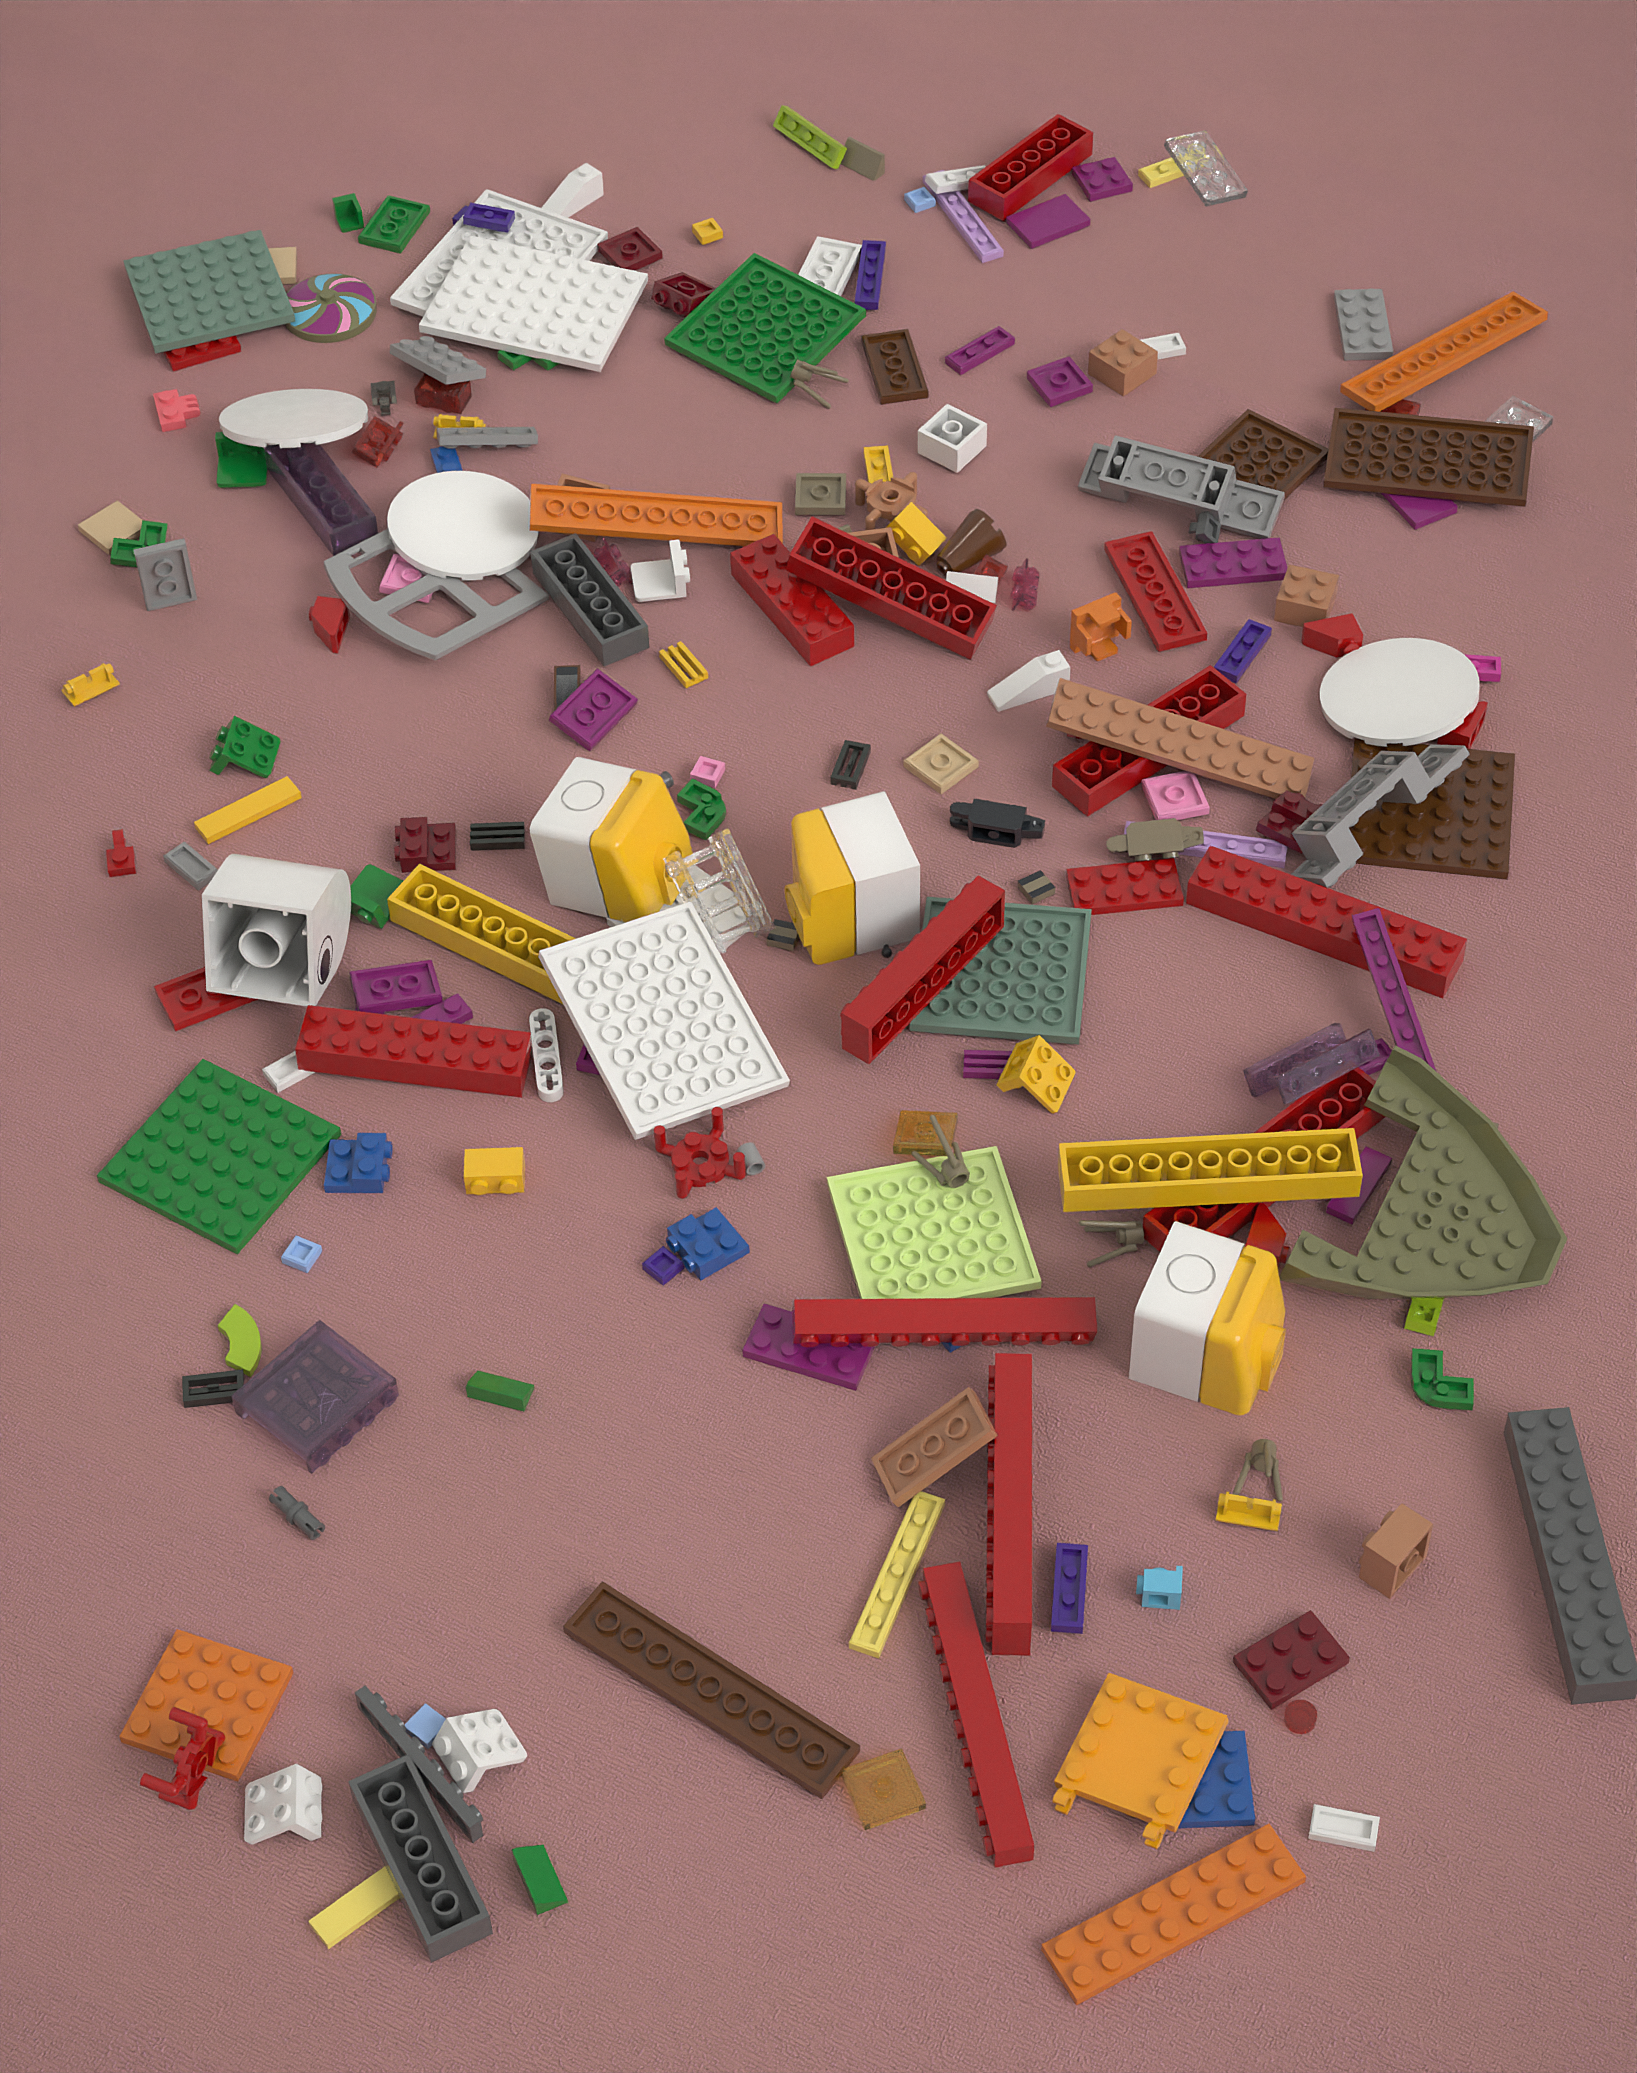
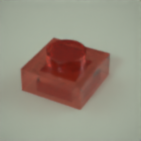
M985 555L974 574L999 577V584L1008 566Z

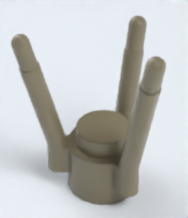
M797 359L790 378L795 379L794 385L802 388L815 400L830 409L831 405L805 385L804 381L809 383L813 374L848 383L849 380L839 376L837 371L811 365Z
M931 1115L930 1120L948 1157L941 1164V1173L916 1151H913L911 1154L938 1179L941 1186L948 1184L951 1188L960 1187L968 1181L970 1172L965 1166L958 1143H952L954 1156L936 1117Z
M1079 1221L1080 1226H1086L1084 1228L1085 1232H1116L1118 1244H1124V1247L1088 1261V1267L1103 1263L1127 1252L1137 1251L1136 1244H1143L1144 1242L1141 1221Z
M1259 1439L1253 1443L1252 1452L1245 1454V1463L1233 1490V1495L1240 1494L1250 1466L1254 1465L1256 1470L1265 1472L1266 1477H1271L1272 1475L1276 1499L1279 1502L1283 1500L1278 1470L1279 1460L1276 1459L1277 1447L1273 1441Z

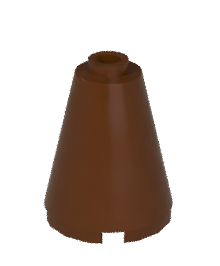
M979 509L969 512L937 556L938 563L936 565L942 574L947 575V571L960 573L1002 552L1006 548L1007 543L1000 528L997 531L993 528L991 524L994 523V520L989 515Z

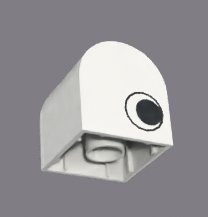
M240 854L229 855L202 893L206 991L301 1006H316L338 969L346 945L351 912V890L347 873L342 869Z

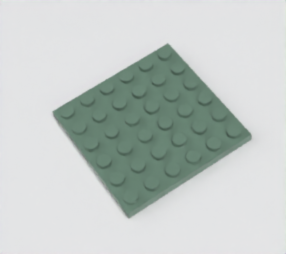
M261 230L248 231L239 235L226 236L217 240L204 241L199 244L181 246L177 249L159 251L154 254L123 260L155 354L295 322L293 309Z
M926 898L922 931L927 927L930 919L934 916L937 917L952 898ZM1005 903L1004 927L910 1022V1031L1027 1040L1040 1035L1046 1042L1079 1045L1092 909Z

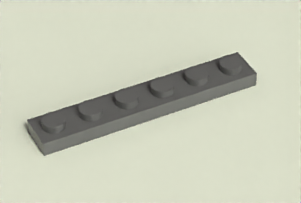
M366 1685L357 1690L355 1696L358 1709L399 1757L407 1754L410 1755L426 1789L469 1840L474 1843L483 1836L481 1826L483 1817L479 1810L473 1804L468 1806L464 1802L463 1793L457 1784L453 1781L450 1784L443 1777L444 1771L435 1759L430 1761L424 1755L425 1749L415 1736L410 1738L406 1734L404 1723L396 1714L393 1716L389 1714L386 1710L387 1705L379 1693L372 1694Z

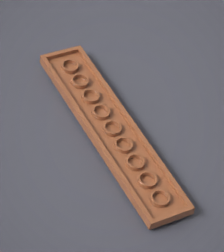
M1062 678L1057 683L1046 725L1048 728L1275 799L1286 790L1292 793H1301L1306 798L1314 761L1313 757Z

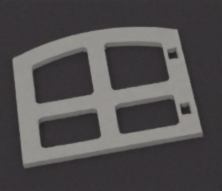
M387 529L324 561V569L336 593L360 620L393 643L433 660L445 656L549 600V594L517 568L500 576L521 593L497 606L488 604L459 580L461 577L447 576L446 578H441L416 568L425 575L423 578L378 601H371L354 579L350 569L388 549L396 551L395 545L389 539ZM358 552L362 554L361 556L355 559L351 557L352 555ZM437 590H442L475 618L437 638H432L402 624L389 615Z

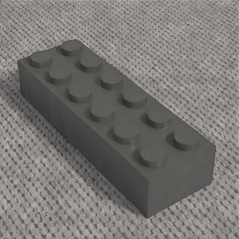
M577 534L569 535L531 551L533 574L604 667L650 648L648 625Z
M407 1754L348 1781L353 1802L431 1963L493 1934L490 1915L410 1755Z

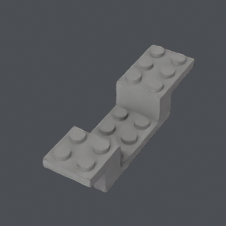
M1116 435L1111 447L1098 443L1093 444L1078 484L1079 491L1126 503L1129 493L1133 492L1195 509L1197 522L1199 513L1208 511L1221 523L1222 529L1260 539L1270 538L1285 498V493L1282 491L1236 480L1234 466Z
M1430 744L1419 756L1415 752L1380 751L1292 832L1307 860L1291 875L1326 888L1333 886L1338 881V877L1346 870L1351 869L1356 864V860L1363 855L1349 827L1354 826L1362 814L1375 807L1376 801L1380 798L1383 802L1419 804L1427 798V794L1433 788L1441 785L1445 781L1444 778L1450 772L1462 765V761L1470 755L1467 748L1460 745Z

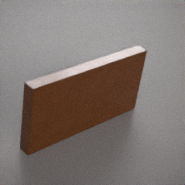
M908 329L861 335L862 346L881 405L928 398L926 382Z

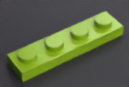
M782 105L773 126L831 168L838 169L847 148L790 107Z

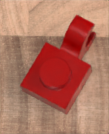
M123 829L112 830L114 849L106 850L109 877L136 874L134 847H126Z

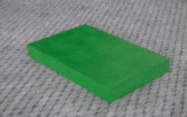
M388 195L358 236L359 244L401 254L429 215L430 205Z

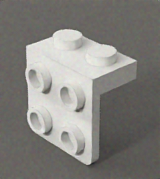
M679 540L669 541L670 559L639 562L631 565L636 601L645 602L686 597V583L690 582L689 567H684V565H687L686 549L681 550Z
M497 1709L446 1718L432 1742L436 1753L443 1761L462 1793L472 1792L485 1770L521 1763L527 1757V1752L501 1712Z
M294 1764L250 1782L245 1788L244 1840L253 1845L288 1830L310 1841L320 1838L322 1822L321 1777L298 1764Z

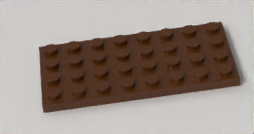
M1334 408L1324 488L1525 507L1534 426Z

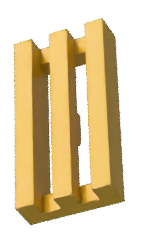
M681 641L677 643L675 648L671 645L668 647V651L665 652L664 649L659 651V658L685 688L708 679V671ZM671 657H674V658L676 659V661L680 664V667H681L685 672H687L692 679H689V678L684 674V672H683V671L678 667V665L671 659Z

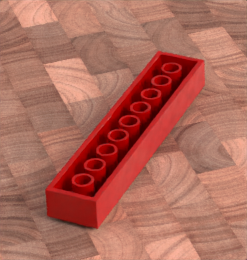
M1211 845L1187 885L1186 904L1366 971H1369L1352 922V915L1379 908L1406 985L1442 999L1464 960L1467 938Z
M1349 1060L1254 1133L1354 1128L1357 1140L1386 1116L1365 1106L1376 1081ZM1276 1201L1261 1202V1203H1265L1266 1206L1269 1207V1206H1271L1273 1203H1275ZM1259 1202L1155 1207L1143 1217L1144 1239L1161 1252L1175 1221L1229 1238L1254 1219Z
M995 1353V1365H989L988 1418L998 1436L987 1443L986 1642H992V1655L1030 1656L1032 1632V1354Z

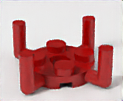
M714 1107L711 1110L712 1129L708 1135L690 1132L676 1146L666 1143L664 1126L658 1125L654 1128L655 1149L658 1153L671 1157L672 1168L676 1173V1194L680 1199L686 1198L692 1187H706V1183L712 1181L717 1183L725 1175L738 1180H742L746 1176L745 1155L742 1152H736L733 1155L734 1166L730 1165L727 1144L719 1140L724 1131L723 1109L721 1107ZM699 1157H703L708 1160L707 1162H704L702 1164H696L693 1162L694 1159Z
M173 1707L169 1713V1719L188 1726L187 1733L191 1734L190 1741L186 1747L181 1745L175 1754L173 1763L178 1767L171 1782L144 1773L140 1780V1786L158 1792L159 1799L188 1810H193L198 1804L199 1791L208 1778L202 1774L207 1765L213 1766L217 1749L224 1743L226 1737L223 1732L208 1727V1721L205 1718Z

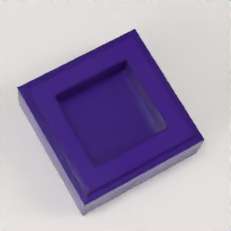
M662 1246L642 1263V1269L664 1286L684 1269V1264L678 1257Z

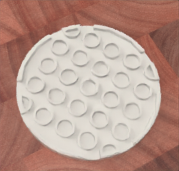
M324 389L280 390L254 395L229 405L221 412L219 424L223 434L238 443L257 447L279 444L280 448L301 447L300 443L315 442V445H319L356 433L363 427L362 423L368 421V409L366 403L360 398L339 391Z
M471 471L435 473L410 483L394 498L387 517L389 539L392 540L395 550L414 567L441 578L451 576L461 577L462 580H482L483 576L493 574L499 576L518 567L531 555V551L534 550L537 544L539 531H529L530 500L523 492L502 479Z
M1420 638L1382 640L1362 646L1346 654L1328 670L1320 687V704L1328 723L1348 738H1359L1365 740V744L1387 747V743H1403V746L1415 745L1441 737L1464 722V718L1474 711L1479 700V676L1473 663L1463 653L1446 644Z

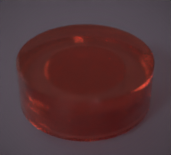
M1306 1700L1290 1702L1284 1714L1286 1727L1297 1734H1306L1312 1731L1317 1722V1710L1314 1705Z

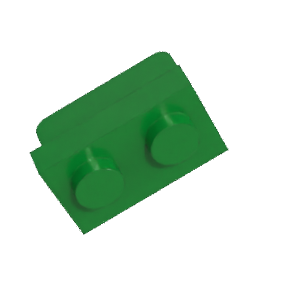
M216 432L215 441L219 457L217 486L220 488L266 485L269 459L268 445L266 447L245 445L229 439L223 432Z
M233 716L226 727H220L215 740L219 742L218 745L214 746L209 759L213 761L209 771L220 775L230 761L263 778H268L272 772L280 746V738L239 717Z
M366 865L350 886V914L358 917L364 923H370L382 929L390 918L387 899L400 886L403 880L374 865Z

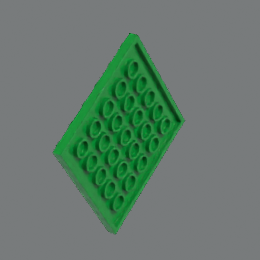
M753 253L664 338L666 346L777 404L795 387V379L790 378L797 359L816 366L866 317V309Z
M202 1059L97 1174L99 1183L238 1255L329 1150L330 1140H337L342 1134L340 1127Z

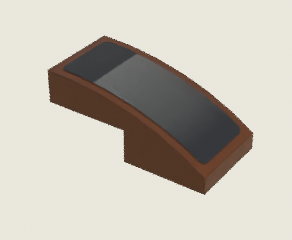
M580 665L554 666V711L581 685Z

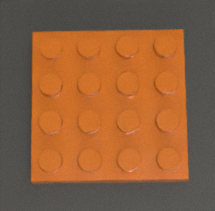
M176 1629L119 1736L121 1743L174 1760L178 1748L181 1745L186 1747L191 1738V1734L187 1733L188 1726L169 1719L171 1709L176 1707L205 1718L208 1721V1727L225 1734L226 1739L217 1749L213 1766L207 1765L204 1771L238 1782L294 1673L292 1666Z

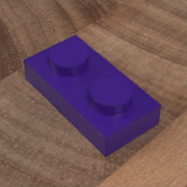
M470 202L463 216L464 225L508 233L515 220V211Z

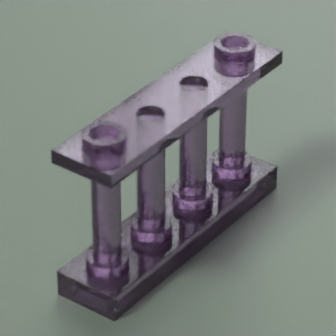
M1333 1023L1244 1069L1243 1073L1252 1096L1259 1097L1278 1087L1283 1103L1288 1104L1380 1056L1371 1029L1346 1039L1342 1025L1340 1023Z

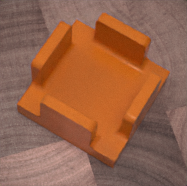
M1116 592L1071 610L1070 648L1074 653L1081 651L1085 656L1091 654L1096 661H1100L1118 653V647L1111 638L1118 636L1119 633L1125 640L1131 638L1132 621L1122 610L1121 597Z

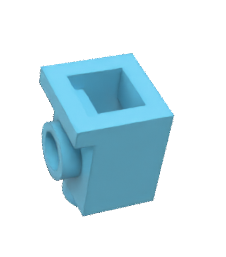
M1176 1566V1571H1169L1164 1568L1144 1569V1575H1137L1136 1594L1142 1595V1607L1180 1610L1183 1566Z

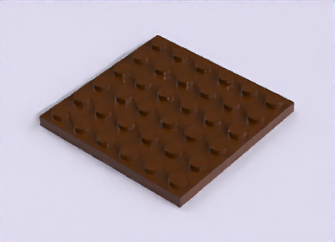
M1355 738L1351 778L1380 751L1415 752L1419 756L1429 745L1415 744L1403 746V743H1387L1386 747L1365 744V740ZM1467 749L1470 755L1462 761V765L1450 772L1444 778L1445 781L1433 788L1427 794V798L1421 803L1383 802L1381 798L1377 800L1375 807L1362 814L1358 818L1359 821L1354 826L1349 827L1363 852V855L1356 860V864L1507 880L1510 859L1515 754Z

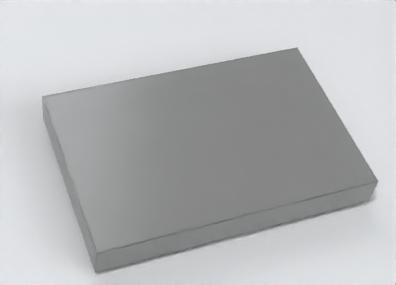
M184 538L134 549L147 611L197 600Z

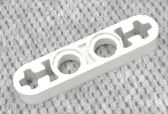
M540 1008L533 1011L529 1017L537 1089L541 1100L555 1102L561 1099L564 1091L555 1017L550 1010ZM544 1020L546 1030L540 1031L539 1021ZM548 1040L552 1042V1045L547 1048H541L538 1046V1043ZM546 1062L555 1064L554 1068L550 1070H544L540 1066ZM547 1080H552L553 1090L547 1089Z

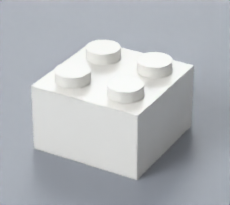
M946 404L918 430V453L956 473L987 446V423L949 404Z

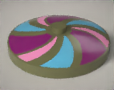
M322 274L313 276L297 283L286 293L295 315V322L287 323L285 326L295 336L310 342L333 343L353 338L372 324L377 313L376 297L373 290L362 280L349 275Z

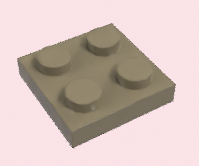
M796 473L795 515H845L846 473Z

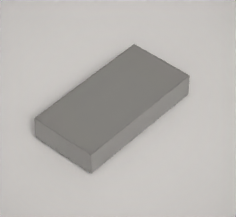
M185 841L163 855L164 862L198 891L209 884L218 871L217 868Z

